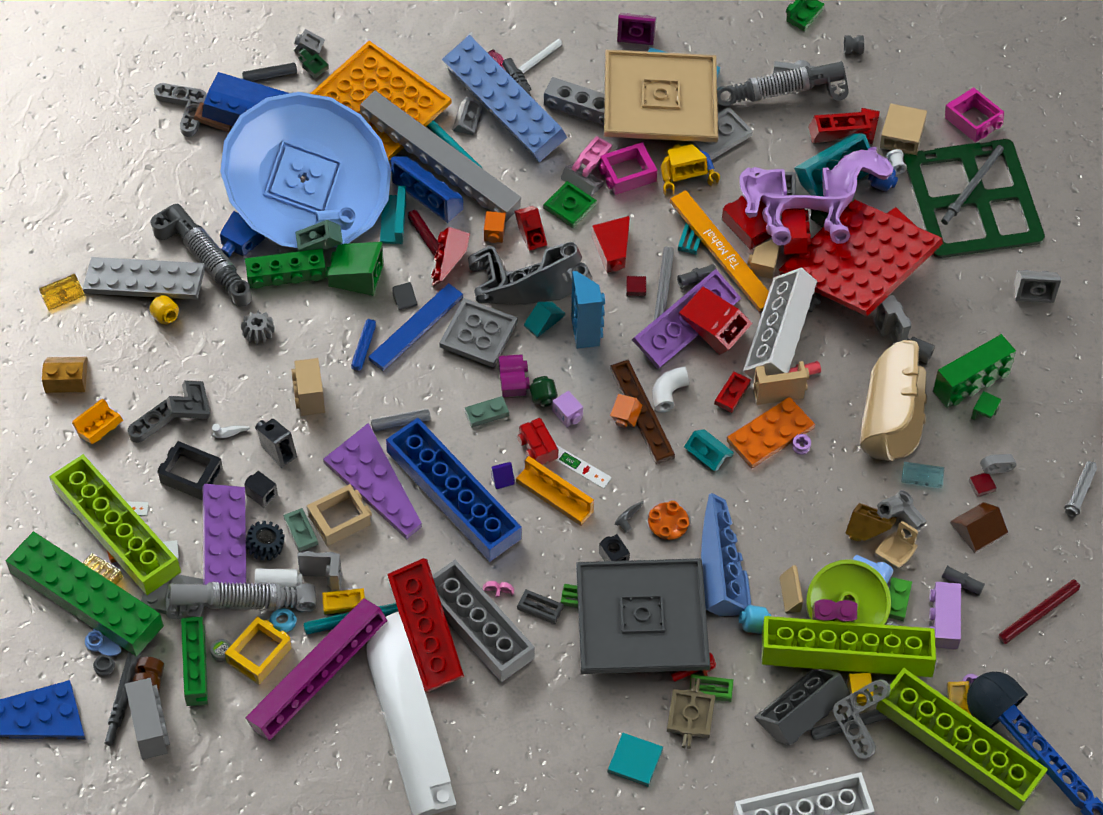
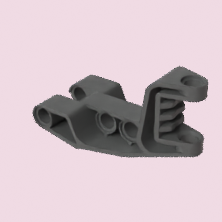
M573 242L548 248L544 252L541 263L511 272L506 271L504 263L493 246L485 247L468 257L470 270H486L489 281L476 287L474 290L476 301L479 303L526 305L561 300L572 294V271H578L592 280V275L587 265L581 262L582 255L577 245Z

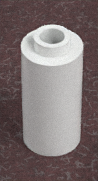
M298 569L255 570V583L257 585L258 583H263L264 585L266 583H274L283 588H295L302 584L303 577L302 574H299Z

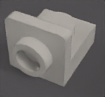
M305 29L302 34L298 33L293 42L296 46L293 51L297 53L300 48H305L313 55L319 54L325 39Z

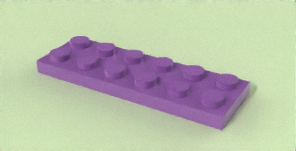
M716 269L632 339L657 369L662 367L699 335L678 313L701 287L704 286L733 306L741 299L738 293Z
M214 484L203 485V585H207L209 582H219V584L222 582L223 585L225 582L227 584L229 582L231 584L232 582L234 584L237 582L238 585L239 583L246 584L245 487Z

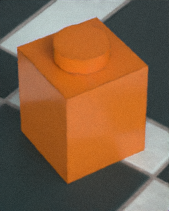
M486 211L484 241L503 243L505 213Z
M618 394L610 416L616 421L615 424L620 427H635L643 405L637 398Z

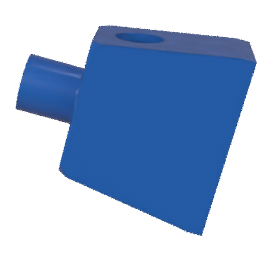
M236 211L232 212L220 232V240L223 245L221 250L228 258L233 252L245 256L265 239L264 235L251 229Z

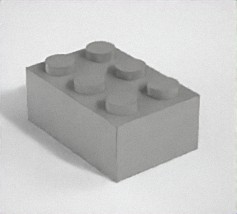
M151 678L126 683L125 687L142 760L168 754L166 746L170 745L157 685H152Z

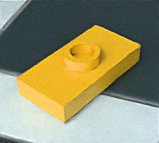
M364 588L323 592L324 614L350 612L363 598L365 599Z
M969 681L947 682L948 699L971 715L967 705Z

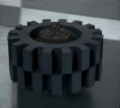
M258 521L255 523V526L252 524L246 537V550H249V554L252 555L254 553V558L257 559L260 556L263 561L265 557H267V560H271L272 556L275 559L278 554L280 555L285 534H283L282 528L279 529V525L272 526L273 522L271 521L269 524H266V521H262V524Z

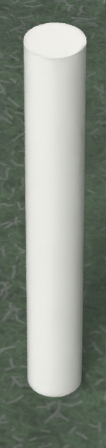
M557 39L518 69L525 73L562 45V41Z

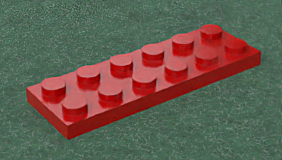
M423 558L388 573V579L424 691L428 693L463 678L464 674L428 560Z

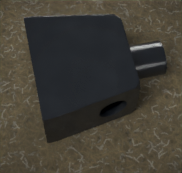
M270 419L267 422L261 420L256 424L255 429L258 432L261 446L281 468L297 458L292 434L275 419Z

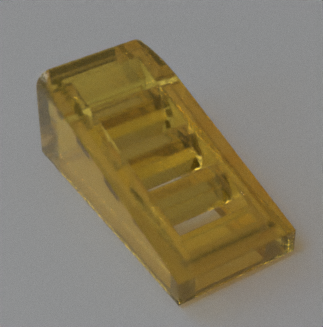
M93 553L83 562V564L88 566L94 561L95 563L90 568L94 570L99 565L100 567L96 572L100 573L105 569L106 571L102 576L106 577L110 573L111 575L107 579L116 585L123 579L121 570Z

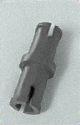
M711 264L700 269L694 268L691 272L678 275L677 281L679 286L684 287L695 282H701L716 269V266Z
M948 565L942 575V578L961 584V589L963 587L979 596L985 586V583L969 577L968 573L965 572L963 574Z

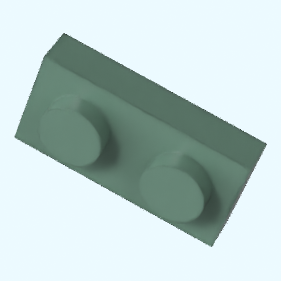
M503 396L465 407V414L472 428L508 417L509 410Z
M303 508L283 515L299 552L318 545L317 537Z

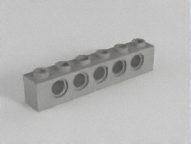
M551 78L544 92V105L604 125L603 93L558 78Z

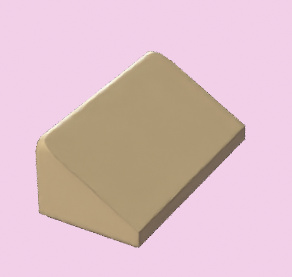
M793 565L781 574L779 578L786 613L801 612L803 605L798 569L796 565Z

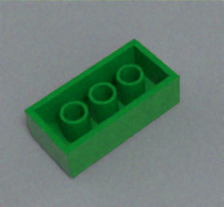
M1000 334L938 369L932 392L946 408L952 405L956 406L966 397L976 395L980 389L990 387L996 380L1006 378L1011 373L1016 350Z

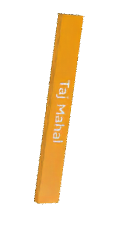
M686 190L670 198V203L700 238L702 243L759 313L762 312L769 293L767 288Z

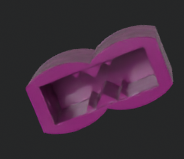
M523 354L499 356V373L503 397L526 396V389H529L530 382L529 377H525V372H528L527 360H523Z
M828 599L818 600L813 604L812 619L854 623L857 620V603L849 600L837 603Z

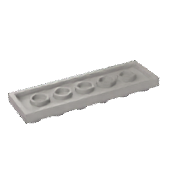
M91 257L83 291L88 294L142 297L166 295L170 298L198 300L206 267L204 263Z

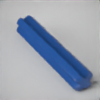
M367 319L365 321L351 363L353 370L360 371L363 367L376 327L375 320Z

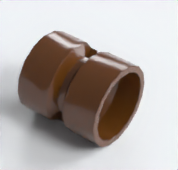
M154 657L138 658L133 682L151 678L152 685H157L159 692L164 663Z

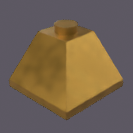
M858 503L852 512L845 534L849 535V538L854 541H866L890 530L898 517L881 518L877 513L878 509Z

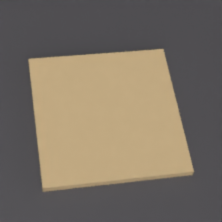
M605 49L604 137L718 142L716 55Z

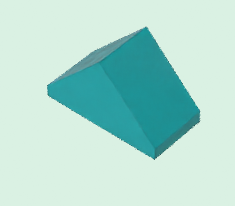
M538 302L525 321L524 327L538 338L565 317L566 313L553 302Z

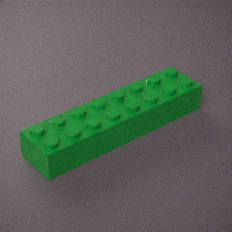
M34 531L5 560L10 574L95 630L101 632L104 636L136 657L164 627L159 612Z

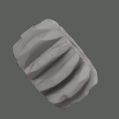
M258 310L257 314H253L250 311L249 316H244V322H241L242 335L244 338H247L249 343L255 341L256 344L259 341L266 343V338H272L275 326L273 325L272 317H268L267 312L261 314Z

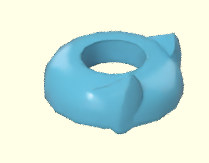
M280 608L270 615L269 622L278 631L287 633L295 627L297 618L293 611ZM281 615L288 617L285 623H278L276 620Z

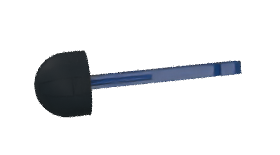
M987 672L977 677L970 685L967 693V705L971 715L990 729L1001 722L1029 755L1048 769L1046 774L1076 807L1082 809L1080 812L1083 815H1094L1092 809H1097L1103 815V803L1098 797H1094L1090 788L1017 708L1028 696L1027 692L1018 682L1002 672ZM1018 726L1024 727L1027 734H1022L1018 730ZM1033 742L1038 743L1042 750H1036L1033 747ZM1062 775L1069 777L1071 784L1064 782ZM1077 792L1083 793L1086 797V801L1081 800L1078 797Z

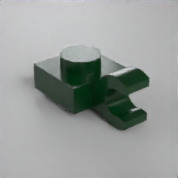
M305 48L298 52L301 55L298 59L302 63L303 68L313 78H317L329 69V64L317 53L312 56Z

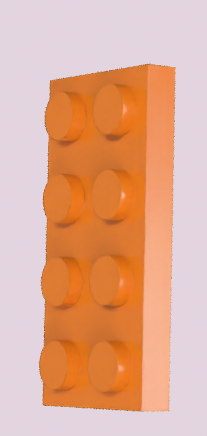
M788 397L727 436L726 441L753 469L793 443L795 436L799 434L805 435L813 430L815 423L791 397Z

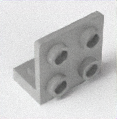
M298 552V565L302 576L326 577L327 587L331 588V592L341 591L342 568L340 554L334 552Z

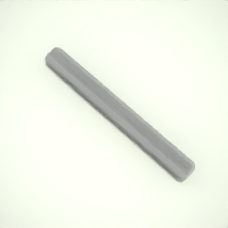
M666 246L663 249L654 320L666 311L674 254L673 247Z

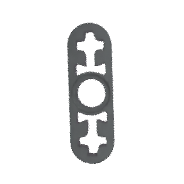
M166 400L129 425L128 434L131 441L136 443L144 441L176 418L170 417L169 411H166V408H168ZM152 417L159 419L156 424H150L148 420ZM135 430H137L138 432L141 431V433H140V434L134 433V431H135Z

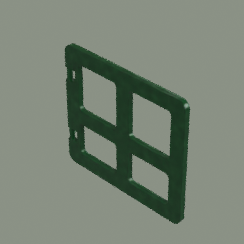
M1000 139L985 143L978 142L935 148L934 150L918 151L917 155L908 153L904 155L903 161L907 166L906 171L924 228L943 240L934 211L947 209L951 203L957 200L961 193L930 197L920 166L960 161L969 184L979 171L975 158L990 156L998 145L1004 148L1000 155L1004 158L1013 186L985 189L981 179L961 206L976 207L985 238L945 243L943 241V244L933 253L935 257L946 258L1037 245L1044 241L1045 234L1014 143L1011 140ZM991 147L992 150L983 151L982 148ZM935 154L936 158L926 159L925 157L926 155ZM1017 200L1028 232L1001 235L990 203Z

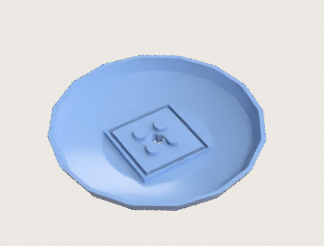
M294 92L265 98L239 116L224 140L220 172L230 203L251 229L281 246L298 248L295 232L316 224V211L340 210L343 207H350L356 213V218L351 228L341 230L342 244H348L374 226L389 200L391 167L382 139L361 114L331 97ZM302 176L306 177L304 183L300 182ZM342 216L344 220L349 221L348 217Z

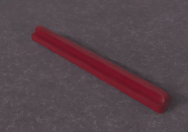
M1075 579L1065 584L999 633V640L1003 644L1010 642L1080 589V584Z

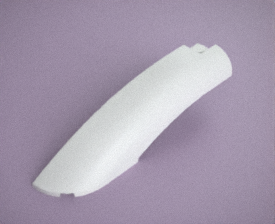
M395 612L386 617L388 621L368 640L367 660L412 815H433L455 809L456 801L419 671L399 612Z

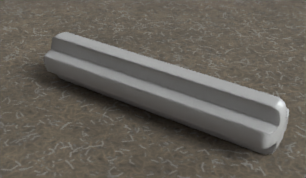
M429 409L372 419L371 426L373 431L408 425L416 418H419L422 422L429 421L431 417Z

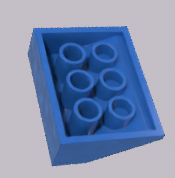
M218 72L205 98L202 117L234 126L241 114L265 98L289 93Z

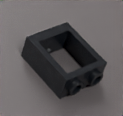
M177 441L175 446L169 449L167 459L164 463L160 464L157 473L160 483L203 500V485L214 484L223 466L221 458ZM180 455L208 465L197 483L170 473Z

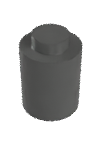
M913 336L911 340L916 341L919 346V360L928 364L935 345Z

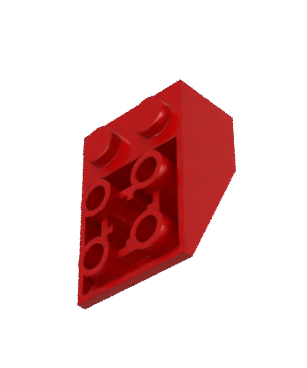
M704 286L678 313L719 355L730 350L753 324L738 308Z

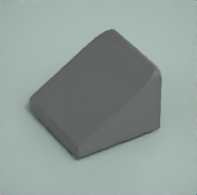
M411 282L392 288L398 310L417 305Z

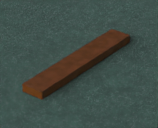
M629 359L610 365V370L622 395L637 398L643 405L636 424L655 463L659 464L674 459L675 453Z

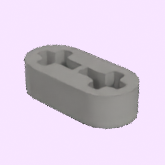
M1011 454L989 455L980 462L984 473L987 474L1006 473L1017 466Z

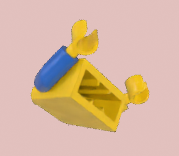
M677 144L667 151L668 156L664 158L661 164L662 179L665 181L663 186L665 196L666 189H671L674 195L675 186L671 183V180L674 182L709 173L707 183L712 186L713 179H715L718 184L720 174L714 171V165L707 152L699 150L693 144L685 146Z

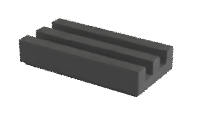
M525 589L517 605V610L552 624H556L564 608V604ZM527 597H528V598H531V599H533V600H536V601H538V602H541V603H543V604H546V605H548V606H551V607H553V608H556L557 610L555 611V610H553V609H550V608H548V607H545L543 604L535 603V602L530 601V600H528V599H526V598H527Z

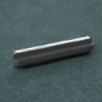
M293 62L243 71L242 78L248 81L295 74L297 73V66Z

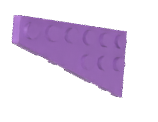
M369 423L323 459L327 467L347 485L351 484L354 490L357 489L362 499L404 538L408 539L422 527L416 511Z

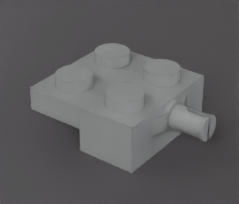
M895 295L888 296L877 307L874 323L881 336L889 335L895 344L896 342L908 339L911 321L909 317L905 316L902 304L897 301Z

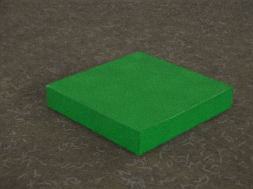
M566 181L543 204V209L574 228L597 205V200Z

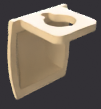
M901 521L897 532H893L885 538L875 554L890 566L900 568L912 557L918 547L915 544L918 531ZM903 529L908 530L912 537L906 538Z

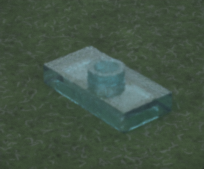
M904 462L901 482L942 488L945 467Z

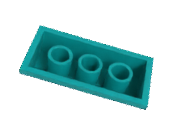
M853 133L794 167L803 188L811 196H824L823 168L828 167L829 170H832L845 155L861 149L868 150L870 145L866 135ZM860 171L857 180L869 173Z

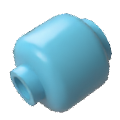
M748 605L744 611L740 612L739 623L742 624V628L746 632L762 634L764 616H771V614L768 613L765 607Z

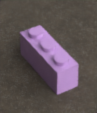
M936 582L934 589H930L929 601L933 602V608H930L929 620L933 621V627L930 626V628H935V647L958 649L961 641V584Z

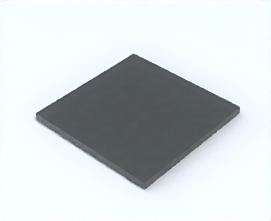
M702 558L576 562L581 674L710 670Z

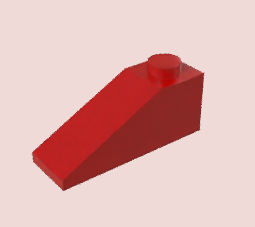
M867 111L814 115L808 126L812 143L831 142L848 137L853 133L858 134L871 130L872 128Z

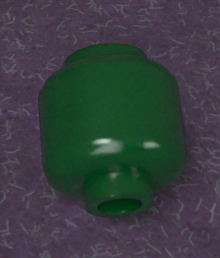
M548 376L533 379V383L529 386L533 402L541 405V407L551 406L552 401L558 397L555 382L549 379Z

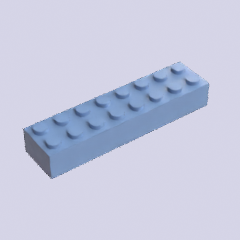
M468 35L442 58L449 71L539 163L568 138L562 127L471 35Z

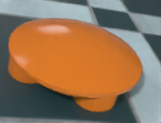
M669 501L656 505L649 512L648 524L656 536L666 540H673L685 534L689 526V517L676 501Z

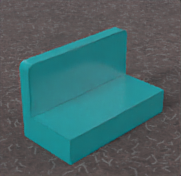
M705 429L694 431L684 448L713 471H717L726 457H731L734 454L732 450Z

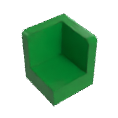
M983 391L973 408L971 419L975 420L978 413L991 419L993 415L997 414L1002 399Z

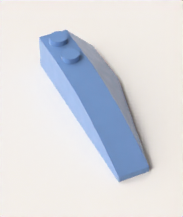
M711 493L708 497L701 549L706 610L718 616L739 615L748 605H751L748 575L745 570H742L740 563L743 561L742 554L737 553L735 546L738 540L736 534L730 529V525L733 523L725 499Z

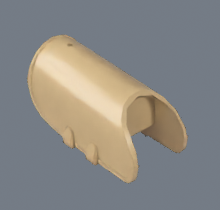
M902 340L896 342L885 350L871 371L862 421L860 446L865 453L875 459L891 462L904 458L913 453L919 445L923 424L926 422L924 409L925 404H927V394H925L926 370L924 367L918 366L919 346L916 341Z

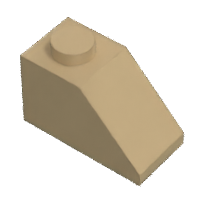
M770 240L755 247L754 254L749 255L747 263L755 275L773 278L781 245L773 243V240Z

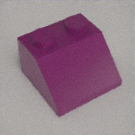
M620 13L618 16L617 42L653 46L657 17Z

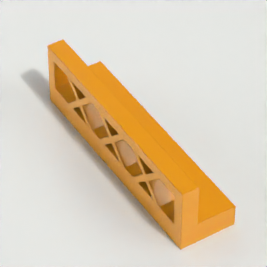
M530 456L525 459V469L517 476L516 483L581 526L593 513L594 499Z

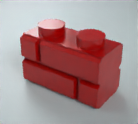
M541 418L520 425L517 438L521 446L525 445L527 457L530 456L542 465L558 458L559 449Z

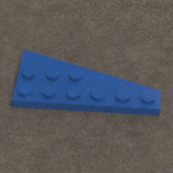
M70 680L0 699V737H9V739H43L44 737H57L58 739L75 737L85 739Z

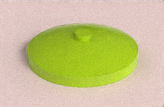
M839 560L823 567L812 579L806 596V608L810 619H812L813 604L822 599L832 600L836 603L843 600L857 603V620L854 623L884 625L891 609V595L884 578L873 567L857 560Z

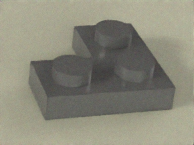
M184 380L182 384L184 397L169 396L166 400L170 417L208 419L210 416L203 381Z

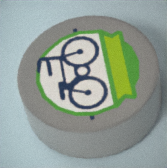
M225 639L214 641L211 645L212 657L217 661H226L225 652L231 646V643Z

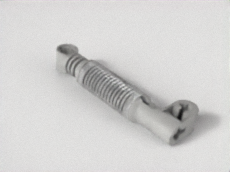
M209 582L207 585L169 584L165 595L166 616L171 619H180L187 616L190 605L206 606L209 609L229 608L230 610L235 608L237 610L239 608L241 610H278L283 606L284 608L288 606L293 608L294 606L300 612L313 611L317 607L315 586L307 583L300 584L295 588H283L274 583H266L265 585L263 583H258V585L256 583L254 585L253 583H239L238 585L237 582L235 584L233 582L232 584L225 582L224 585L222 582L220 584L219 582Z

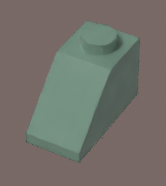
M329 220L295 232L299 251L329 249L343 243L341 226Z

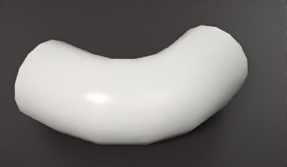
M686 367L675 368L665 372L657 379L652 390L653 403L657 412L670 411L675 405L672 397L673 391L689 386Z

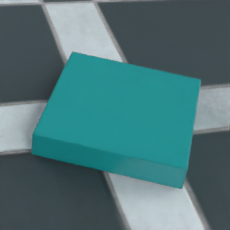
M622 733L608 767V773L649 787L662 754L663 746Z

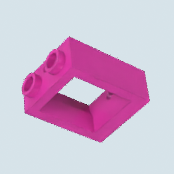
M973 87L946 104L945 119L976 143L980 139L987 137L994 130L1002 127L1004 111ZM973 107L989 118L977 127L962 115Z
M643 142L600 156L599 171L601 175L605 176L607 187L612 189L614 195L657 182L658 170ZM636 158L643 171L618 179L611 166Z

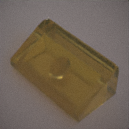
M76 274L39 289L41 298L48 311L85 296Z

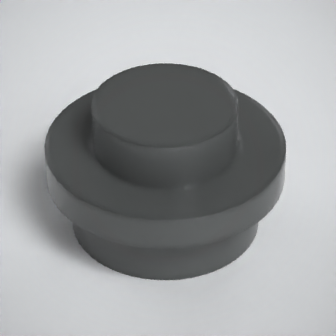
M108 655L98 656L93 663L94 671L101 676L111 674L115 668L113 658Z

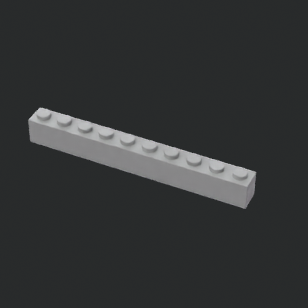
M376 90L360 104V114L367 122L374 124L380 132L386 133L395 143L401 144L408 153L416 155L423 164L431 166L437 174L446 177L452 185L461 188L467 196L476 199L482 207L488 208L492 212L505 213V222L515 213L514 211L521 207V196Z

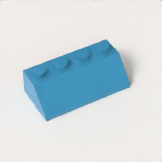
M572 271L571 321L576 349L600 346V338H603L602 327H604L605 295L600 292V287L597 283L578 271Z

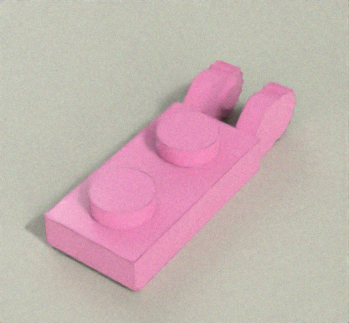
M596 136L581 152L572 170L576 172L583 163L586 167L583 170L582 176L587 177L592 169H595L600 163V156L609 153L613 145Z

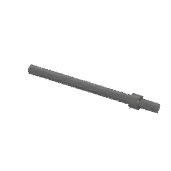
M1001 145L995 148L961 195L947 208V213L941 220L944 225H947L953 216H957L963 203L1003 152L1004 148Z

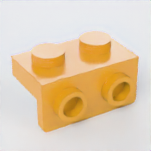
M101 399L74 419L72 424L80 438L90 444H94L109 431L115 429L123 419L120 414L109 408L106 400Z

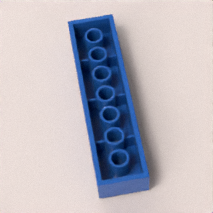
M416 418L386 439L387 453L489 562L522 539V526L419 418Z

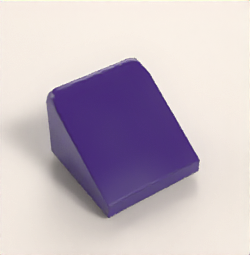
M511 462L491 467V478L496 489L515 484Z

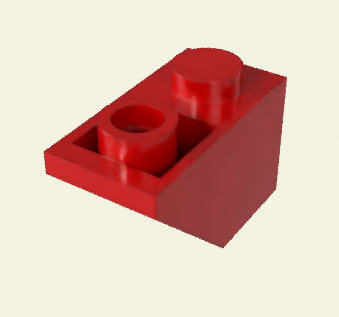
M529 206L514 211L519 231L528 250L546 246L547 241L538 208Z

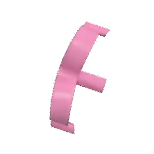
M488 581L483 585L484 592L496 591L495 597L500 596V591L509 593L512 596L514 595V588L507 582L497 583L496 581Z

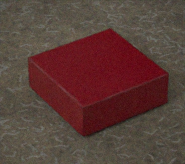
M627 276L626 296H646V276Z
M981 473L969 478V482L977 497L996 492L997 487L990 474Z

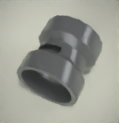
M845 35L844 54H851L852 51L857 54H863L864 36L857 35L852 38L850 35Z

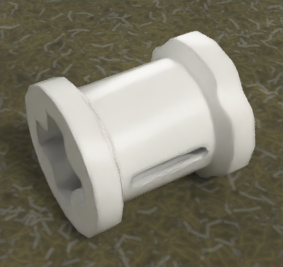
M899 149L888 152L886 156L893 169H895L896 175L907 170V166L903 162V151Z

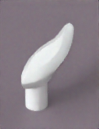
M214 424L212 426L214 432L212 437H231L242 431L250 430V427L229 426L221 428L219 424Z

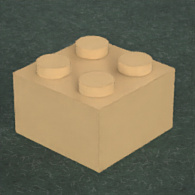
M312 358L294 361L295 369H291L296 409L300 408L301 416L325 413L319 359Z

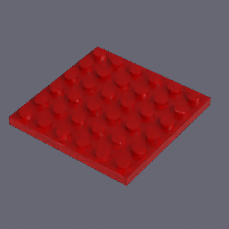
M854 199L844 209L839 218L842 225L849 229L850 238L848 241L839 244L833 242L830 232L826 231L823 227L811 238V245H807L808 253L794 254L778 270L779 274L782 275L802 267L817 280L815 286L816 293L862 315L868 316L943 244V240L935 234Z

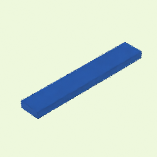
M448 283L368 356L369 361L384 371L463 298V293Z

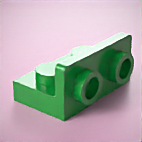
M795 0L786 9V22L805 31L822 12L825 4L818 0Z

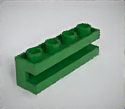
M203 616L181 618L183 681L186 706L208 705L206 642Z

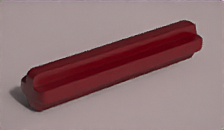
M415 209L409 211V220L435 256L439 248L437 239L418 211Z

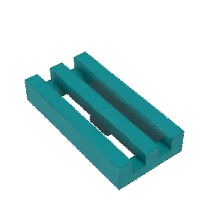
M686 223L678 245V251L696 255L701 240L697 236L694 249H690L695 235L693 230H691L686 247H683L689 230V225Z

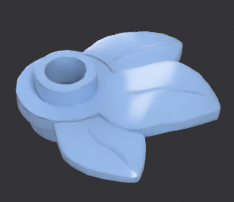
M94 628L85 638V645L90 651H99L102 655L116 656L121 653V648L118 644ZM95 640L99 641L96 644H92V642Z

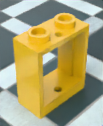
M257 616L225 652L226 663L260 685L292 649L290 636L284 631L275 629L268 620H262ZM260 630L279 643V645L260 666H257L239 652Z

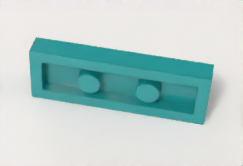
M398 186V194L389 195V200L382 210L380 242L383 244H403L406 186Z

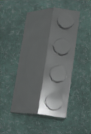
M812 669L758 713L755 719L776 741L790 745L795 743L803 733L811 730L820 719L828 716L834 705L851 693L840 673L826 669Z

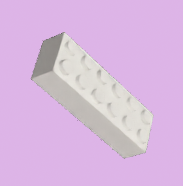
M802 267L773 278L743 370L753 380L755 368L758 366H764L766 376L789 373L790 365L795 355V349L800 339V333L805 323L806 314L817 280Z
M861 772L735 801L733 810L734 815H874L875 813Z

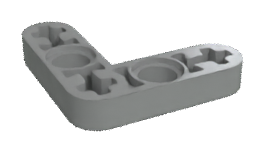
M167 83L157 84L154 87V95L158 101L186 106L180 122V130L186 137L194 136L201 122L194 120V116L189 115V113L197 111L200 102L204 103L207 96L206 92L201 89ZM184 93L185 97L177 98L176 95ZM189 121H190L192 127H190L189 129H186V128L189 127V124H190Z
M877 680L838 701L833 707L834 716L859 758L871 757L876 751V746L858 713L889 696L891 688L885 680ZM877 685L879 687L883 686L882 694L878 693L873 696L870 694V692L878 688ZM859 694L865 695L867 699L866 705L861 706L857 703V696ZM842 706L848 707L846 713L841 714L840 709H842ZM853 716L854 719L845 722V719ZM851 723L859 726V733L857 735H853L850 732L849 726ZM862 735L864 736V738L861 739V741H855V739L861 737ZM863 745H868V746H869V749H867V752H866V751H864V752L861 751V748L863 747Z

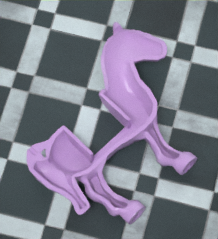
M870 147L868 150L861 149L845 155L832 170H829L828 167L823 168L824 197L787 195L784 169L764 170L757 167H748L740 175V189L748 203L745 213L749 218L756 217L761 199L766 205L762 211V216L767 223V233L772 236L773 243L786 245L791 240V233L789 228L784 227L780 221V216L785 209L806 208L829 213L824 222V229L830 232L833 242L837 244L845 243L850 238V232L848 227L842 225L839 218L844 209L853 200L859 172L863 171L879 179L886 180L893 173V166L887 158L877 153V147Z

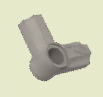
M900 490L895 496L885 499L877 505V513L881 518L899 517L903 522L916 530H919L926 524L925 518L914 507L913 498L904 490Z

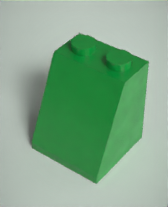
M365 242L338 245L336 252H332L331 266L327 267L325 278L328 279V287L374 296L384 266L383 243Z

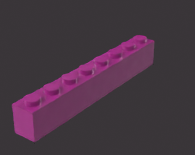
M363 598L245 717L252 729L270 741L388 621L380 607Z

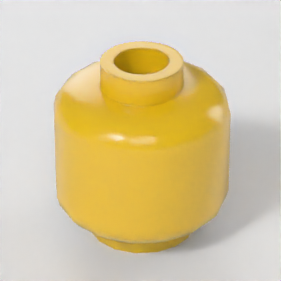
M166 295L156 297L149 308L150 314L163 325L174 322L179 313L177 304Z

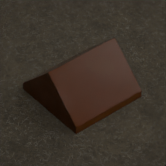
M985 502L950 522L974 553L1008 535L1000 508Z

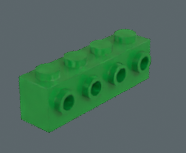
M323 249L245 258L250 288L280 286L282 284L326 279Z

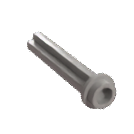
M1086 462L1071 499L1064 507L1065 513L1070 517H1076L1081 512V504L1097 470L1095 462Z

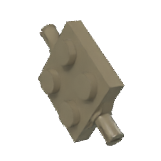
M692 678L690 689H673L667 732L683 735L682 748L686 747V741H688L687 749L691 748L692 737H710L715 695L699 691L701 681L699 678H697L696 686L695 678Z

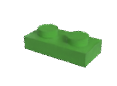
M891 578L889 587L891 609L888 618L904 621L912 581Z

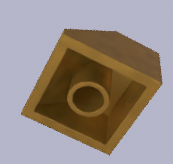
M87 356L47 357L43 362L42 384L45 393L85 392Z

